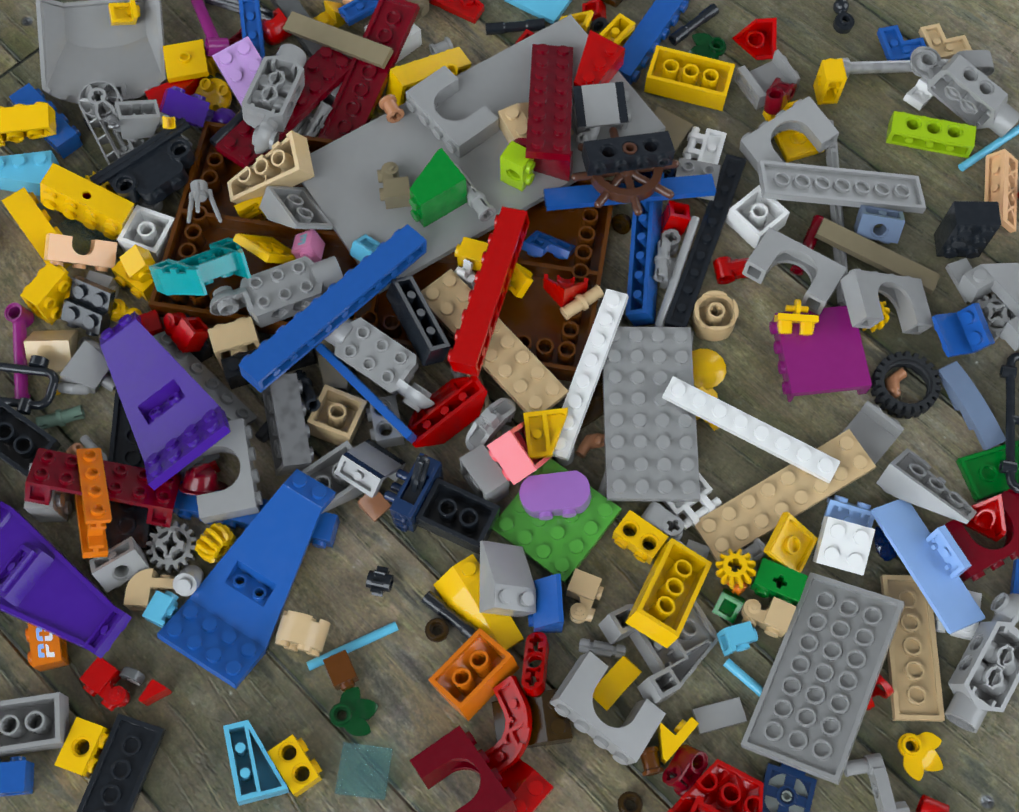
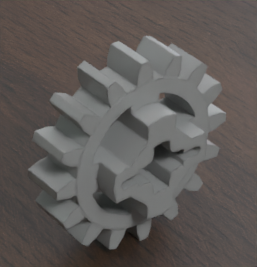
M992 294L990 298L984 295L981 300L978 299L975 303L980 304L994 341L998 337L1004 340L1000 335L1007 322L1016 316L1000 299L996 298L995 294Z
M175 521L173 526L163 529L157 526L158 533L149 534L153 540L146 542V545L151 548L146 551V554L151 557L149 561L153 565L157 564L156 567L160 571L165 567L168 573H171L172 568L180 572V566H188L187 561L189 559L195 561L196 558L192 554L193 552L196 553L194 545L198 539L193 537L195 532L192 529L188 530L189 527L185 523L180 527V524ZM181 534L186 537L187 543L181 541ZM158 551L164 553V560L159 557Z

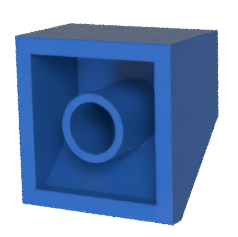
M554 574L534 580L536 588V613L528 615V626L533 627V632H562L564 615L561 574Z

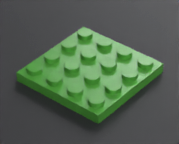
M550 458L533 475L566 472L568 470ZM590 486L591 502L584 512L578 513L575 517L564 518L561 515L553 516L551 520H539V518H533L525 512L518 492L497 519L493 531L510 544L522 546L526 556L552 575L561 574V582L566 584L573 575L575 568L577 569L621 513L622 509L612 501L606 500L605 496Z

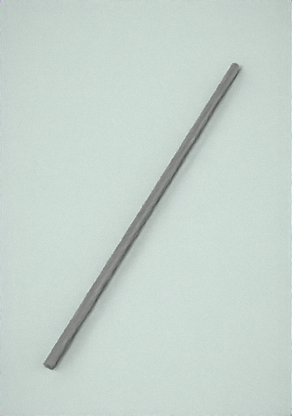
M692 216L654 327L664 326L700 220L697 216ZM604 472L598 492L606 497V477Z

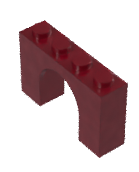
M1008 489L1001 493L1007 531L1003 548L987 549L978 545L959 521L953 519L944 524L972 565L959 576L963 583L969 579H972L973 582L986 575L984 571L989 568L995 571L1005 565L1003 560L1009 557L1011 560L1019 557V494L1013 490Z
M460 725L410 759L411 764L428 790L450 774L459 770H471L480 775V786L476 795L455 812L518 811L514 804L517 798L509 786L503 788L500 783L503 781V778L495 767L489 768L487 763L490 760L483 749L477 751L474 746L477 744L475 738L470 731L465 733Z

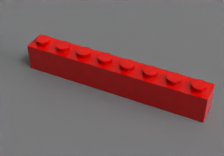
M502 206L500 214H497L495 217V228L493 233L489 234L487 252H483L481 269L477 270L475 275L476 284L474 289H471L469 292L468 307L462 312L461 327L455 332V345L448 353V362H450L451 368L455 372L479 377L530 224L527 211Z

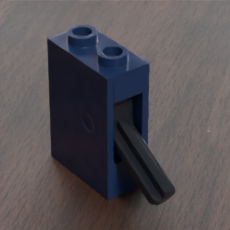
M423 453L417 456L410 473L402 469H398L396 472V477L405 481L403 485L397 482L392 483L390 489L398 494L389 490L384 494V499L392 502L390 513L393 523H395L394 526L404 532L409 530L414 533L417 528L416 516L437 478L443 480L444 478L442 463Z

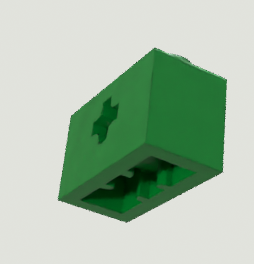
M762 558L750 589L755 591L754 593L759 597H776L796 606L800 601L808 576ZM776 581L780 582V588L776 587Z

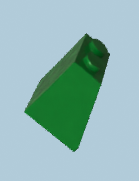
M442 148L438 149L409 189V203L412 206L410 213L416 222H420L424 228L467 203L465 176Z

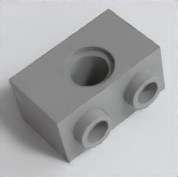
M132 536L108 549V557H97L89 560L92 575L106 592L121 587L136 573L149 569L146 554Z

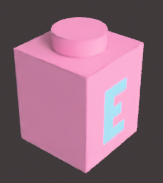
M310 229L295 235L291 253L296 259L306 256L315 263L321 261L325 243L315 229Z

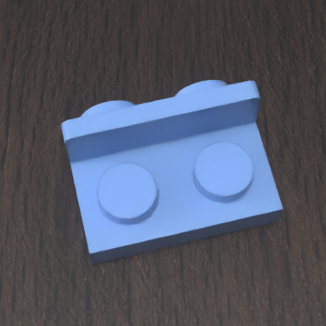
M835 495L834 498H827L828 504L824 516L872 528L874 517L871 514V505L859 501L857 505L848 503V498Z

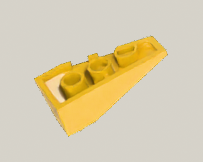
M473 554L452 566L434 584L438 594L448 607L478 629L481 628L505 650L524 640L511 616L479 613L480 564Z

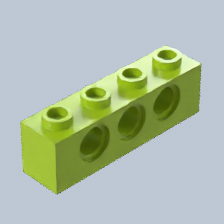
M894 111L888 123L886 143L968 158L975 146L977 126Z

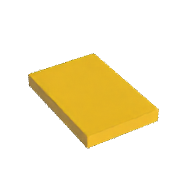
M796 101L787 103L783 110L786 111L791 108ZM763 110V116L766 121L769 122L775 118L776 115L767 114ZM786 130L774 136L786 163L819 154L808 138L798 131Z
M238 233L233 239L234 242L266 263L284 264L296 259L291 253L292 249L273 237Z

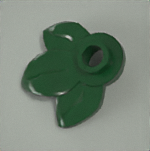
M706 33L692 35L696 46L690 49L688 53L718 60L719 56L726 52V44L722 38H713Z
M359 687L349 688L344 691L340 702L331 708L329 714L330 721L334 726L345 728L353 736H365L371 733L367 720L372 718L378 709V704L374 701L360 699ZM341 711L347 714L343 720L338 719V714Z

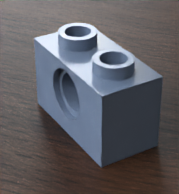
M861 205L854 224V232L869 240H879L884 244H898L905 224L903 211ZM877 224H883L879 228L874 227Z

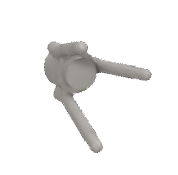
M193 180L190 183L191 192L189 193L187 223H191L194 201L195 211L199 213L200 202L206 201L207 198L210 200L218 222L222 223L223 220L214 200L212 189H208L207 182L204 180Z

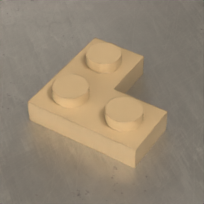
M939 23L923 26L919 29L918 33L921 38L923 37L926 46L936 50L941 59H950L957 52L972 50L965 35L946 39Z

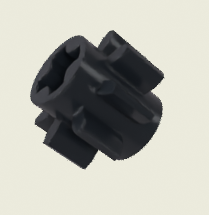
M377 566L376 570L369 571L366 587L371 588V595L383 597L384 592L390 593L394 582V575L389 574V568Z

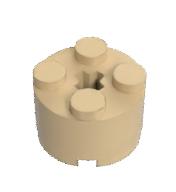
M714 290L704 293L696 301L691 316V325L696 336L699 339L714 342L727 339L732 333L738 318V305L725 292Z
M284 610L275 637V644L283 646L284 649L298 652V650H301L308 655L320 657L331 623L323 619L316 622V619L311 615Z

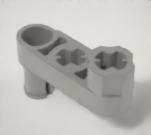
M880 753L864 755L863 758L847 761L844 769L845 777L865 773L869 776L878 812H910L906 801H894L886 767Z

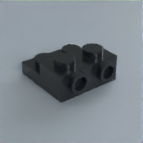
M81 276L73 277L70 297L64 299L61 319L67 322L68 327L85 329V333L89 336L102 334L110 326L116 291Z

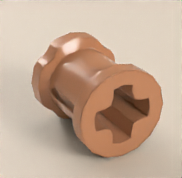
M386 95L379 101V107L385 111L388 122L396 123L404 117V110L399 108L395 95Z

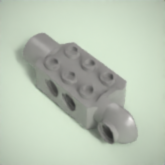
M283 44L280 46L276 56L263 57L241 103L243 120L254 128L252 145H254L256 154H263L268 150H272V145L279 141V132H284L305 86L303 67L307 57L304 51L296 45Z
M921 46L913 50L910 56L912 72L916 76L925 78L927 80V91L968 125L977 126L976 129L989 128L1002 138L1018 122L1019 112L1007 103L1008 94L960 54L953 55L946 63L941 59L938 52L931 47Z
M304 256L253 274L249 279L242 278L240 288L232 290L231 286L217 288L214 290L213 298L210 302V312L217 316H228L236 313L243 307H247L253 322L262 328L295 316L297 312L303 311L314 298L323 295L331 284L341 280L343 274L335 256L315 263Z
M361 317L354 321L348 318L324 339L335 347L334 355L392 395H402L404 397L402 401L417 412L435 404V402L429 399L432 395L429 391L415 382L412 386L409 385L419 368V358L417 355Z
M1003 592L994 598L991 604V610L994 611L991 622H980L948 682L954 696L944 715L950 722L966 731L977 733L988 711L1004 712L1019 683V630L1015 627L1019 621V594L1016 593L1006 594Z

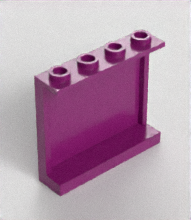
M847 306L824 308L819 315V322L815 324L814 332L811 336L799 335L800 324L792 323V334H778V322H774L773 317L769 323V330L771 335L774 334V353L778 354L779 357L778 372L783 376L782 391L784 395H787L788 402H791L794 396L857 390L858 395L867 394L872 386L859 328L852 327ZM810 310L808 313H800L804 315H817ZM780 312V313L793 314V312Z

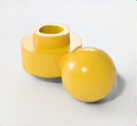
M114 299L111 320L118 322L126 314L130 315L135 311L138 315H141L142 312L138 308H128L121 299Z

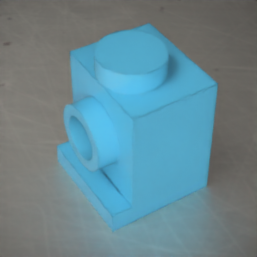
M156 590L142 617L162 628L178 611V596L167 590L165 593Z
M750 621L723 628L717 633L724 657L729 656L735 651L747 650L751 648L749 644L758 640L757 631L752 627Z

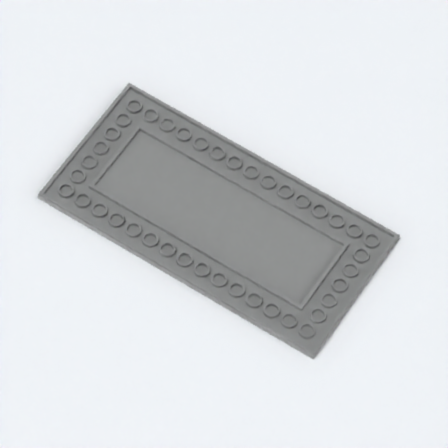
M571 14L456 75L459 91L442 102L436 109V112L447 120L457 121L469 117L485 105L498 118L499 110L516 103L529 102L532 44L573 47V88L588 34ZM618 71L609 83L623 82L624 89H628L629 100L626 102V106L631 111V122L628 123L625 130H622L621 125L601 126L596 140L611 138L609 134L611 127L617 128L619 137L665 131L666 127ZM406 103L399 106L405 113L400 121L396 123L388 122L385 113L311 153L315 177L302 182V185L332 223L334 231L349 252L353 241L365 234L382 243L389 240L397 229H402L407 224L427 240V252L397 277L400 278L414 275L455 251L457 244H461L463 237L477 239L495 228V217L497 214H500L502 206L526 211L544 201V189L568 187L577 181L570 179V182L533 171L535 177L530 186L527 185L522 192L500 181V156L509 145L500 128L493 136L459 158L455 153L449 152L445 143L441 139L438 140L428 126H424L419 116L415 112H410ZM572 106L571 128L574 134L571 135L570 151H573V174L586 170L582 159V152L577 148L576 137L578 134H576ZM442 148L453 163L460 166L474 187L485 194L487 202L495 207L496 212L492 218L482 222L479 220L477 212L469 207L467 199V203L424 228L420 222H416L410 213L412 206L386 209L385 201L380 200L379 188H383V183H378L377 170H381L382 166L387 162H394L398 165L399 177L408 176L409 186L411 187L437 150ZM354 258L357 264L359 265L360 261ZM388 284L378 294L386 291L389 288L390 284Z

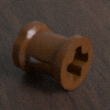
M658 746L645 748L640 756L644 769L642 772L643 777L664 772V768L660 766L657 754L659 751Z

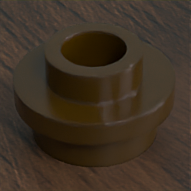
M617 214L612 218L611 224L617 233L624 235L631 230L632 220L626 214Z
M440 618L431 619L425 626L426 637L435 643L444 641L449 634L448 624ZM439 627L442 631L440 634L435 635L433 629Z
M628 791L619 797L617 807L619 812H641L643 802L637 793ZM627 800L634 802V809L629 810L626 808L625 803Z

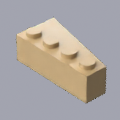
M291 130L286 134L287 138L282 142L277 141L272 145V150L267 154H261L257 157L256 162L251 167L246 166L227 182L230 201L239 204L252 198L264 196L267 186L293 187L315 177L307 138Z

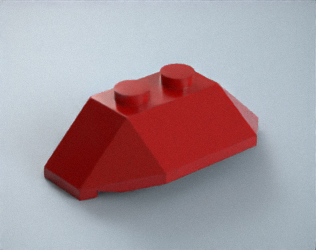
M472 375L470 377L451 379L431 395L429 399L435 402L433 406L421 409L419 412L414 410L407 427L417 436V439L412 443L415 448L444 444L480 416L488 391L477 376Z

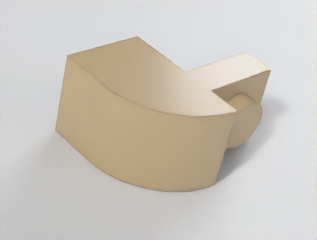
M153 568L144 569L136 573L127 584L123 605L129 610L145 611L156 590L165 593L167 590L177 594L173 588L174 576L160 575L159 578V574Z

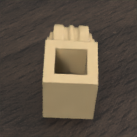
M576 568L569 583L566 596L578 600L579 603L571 606L569 616L571 621L576 624H581L585 621L592 622L596 611L592 606L595 599L600 601L604 587L600 586L602 578Z
M773 597L767 609L761 610L759 601L749 599L741 608L742 623L750 621L752 627L760 626L759 628L764 629V633L774 638H778V636L782 638L788 630L796 606Z

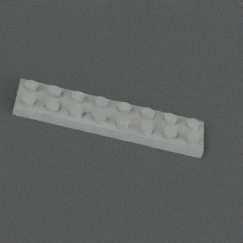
M759 160L757 164L762 198L859 208L861 205L921 214L926 210L919 176Z

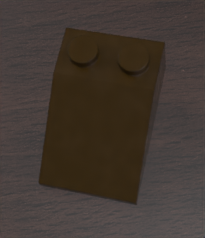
M558 689L545 690L536 697L526 695L532 714V732L527 748L572 742L570 719L559 715L555 711V707L549 703ZM499 701L492 702L496 740L498 742L505 730V717Z

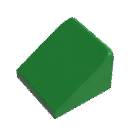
M724 588L712 612L734 623L745 599L737 594H732L731 591Z

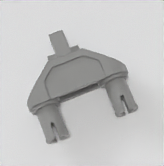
M500 398L482 412L466 435L465 443L469 451L482 443L487 447V444L506 423L511 422L512 418L514 419L516 404L511 399Z

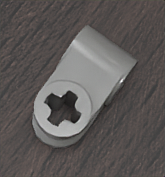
M652 501L641 515V518L667 536L669 535L667 542L671 538L676 540L682 538L684 529L682 519L668 511L661 504Z

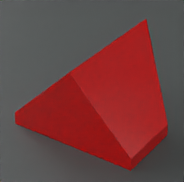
M777 17L755 19L732 39L756 60L773 59L776 50Z
M544 274L543 288L560 307H564L573 301L576 295H582L587 292L588 278H584V282L574 284L575 277L563 279L560 275H557L556 283L548 278V274Z
M1002 494L971 506L977 513L968 524L962 523V525L995 542H998L1005 536L1007 531Z

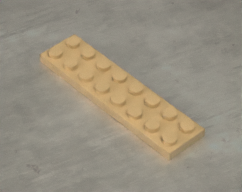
M450 269L423 289L421 293L433 315L455 338V332L458 328L460 329L462 324V312L464 309H467L469 304L468 295L471 289ZM498 318L482 367L524 412L550 410L564 399L569 391Z
M850 429L816 448L841 461L830 483L790 464L699 518L700 521L694 528L705 545L709 546L716 562L721 561V553L726 556L729 555V548L735 554L739 548L743 549L753 543L756 538L760 539L773 531L783 512H789L796 517L874 470L876 465Z

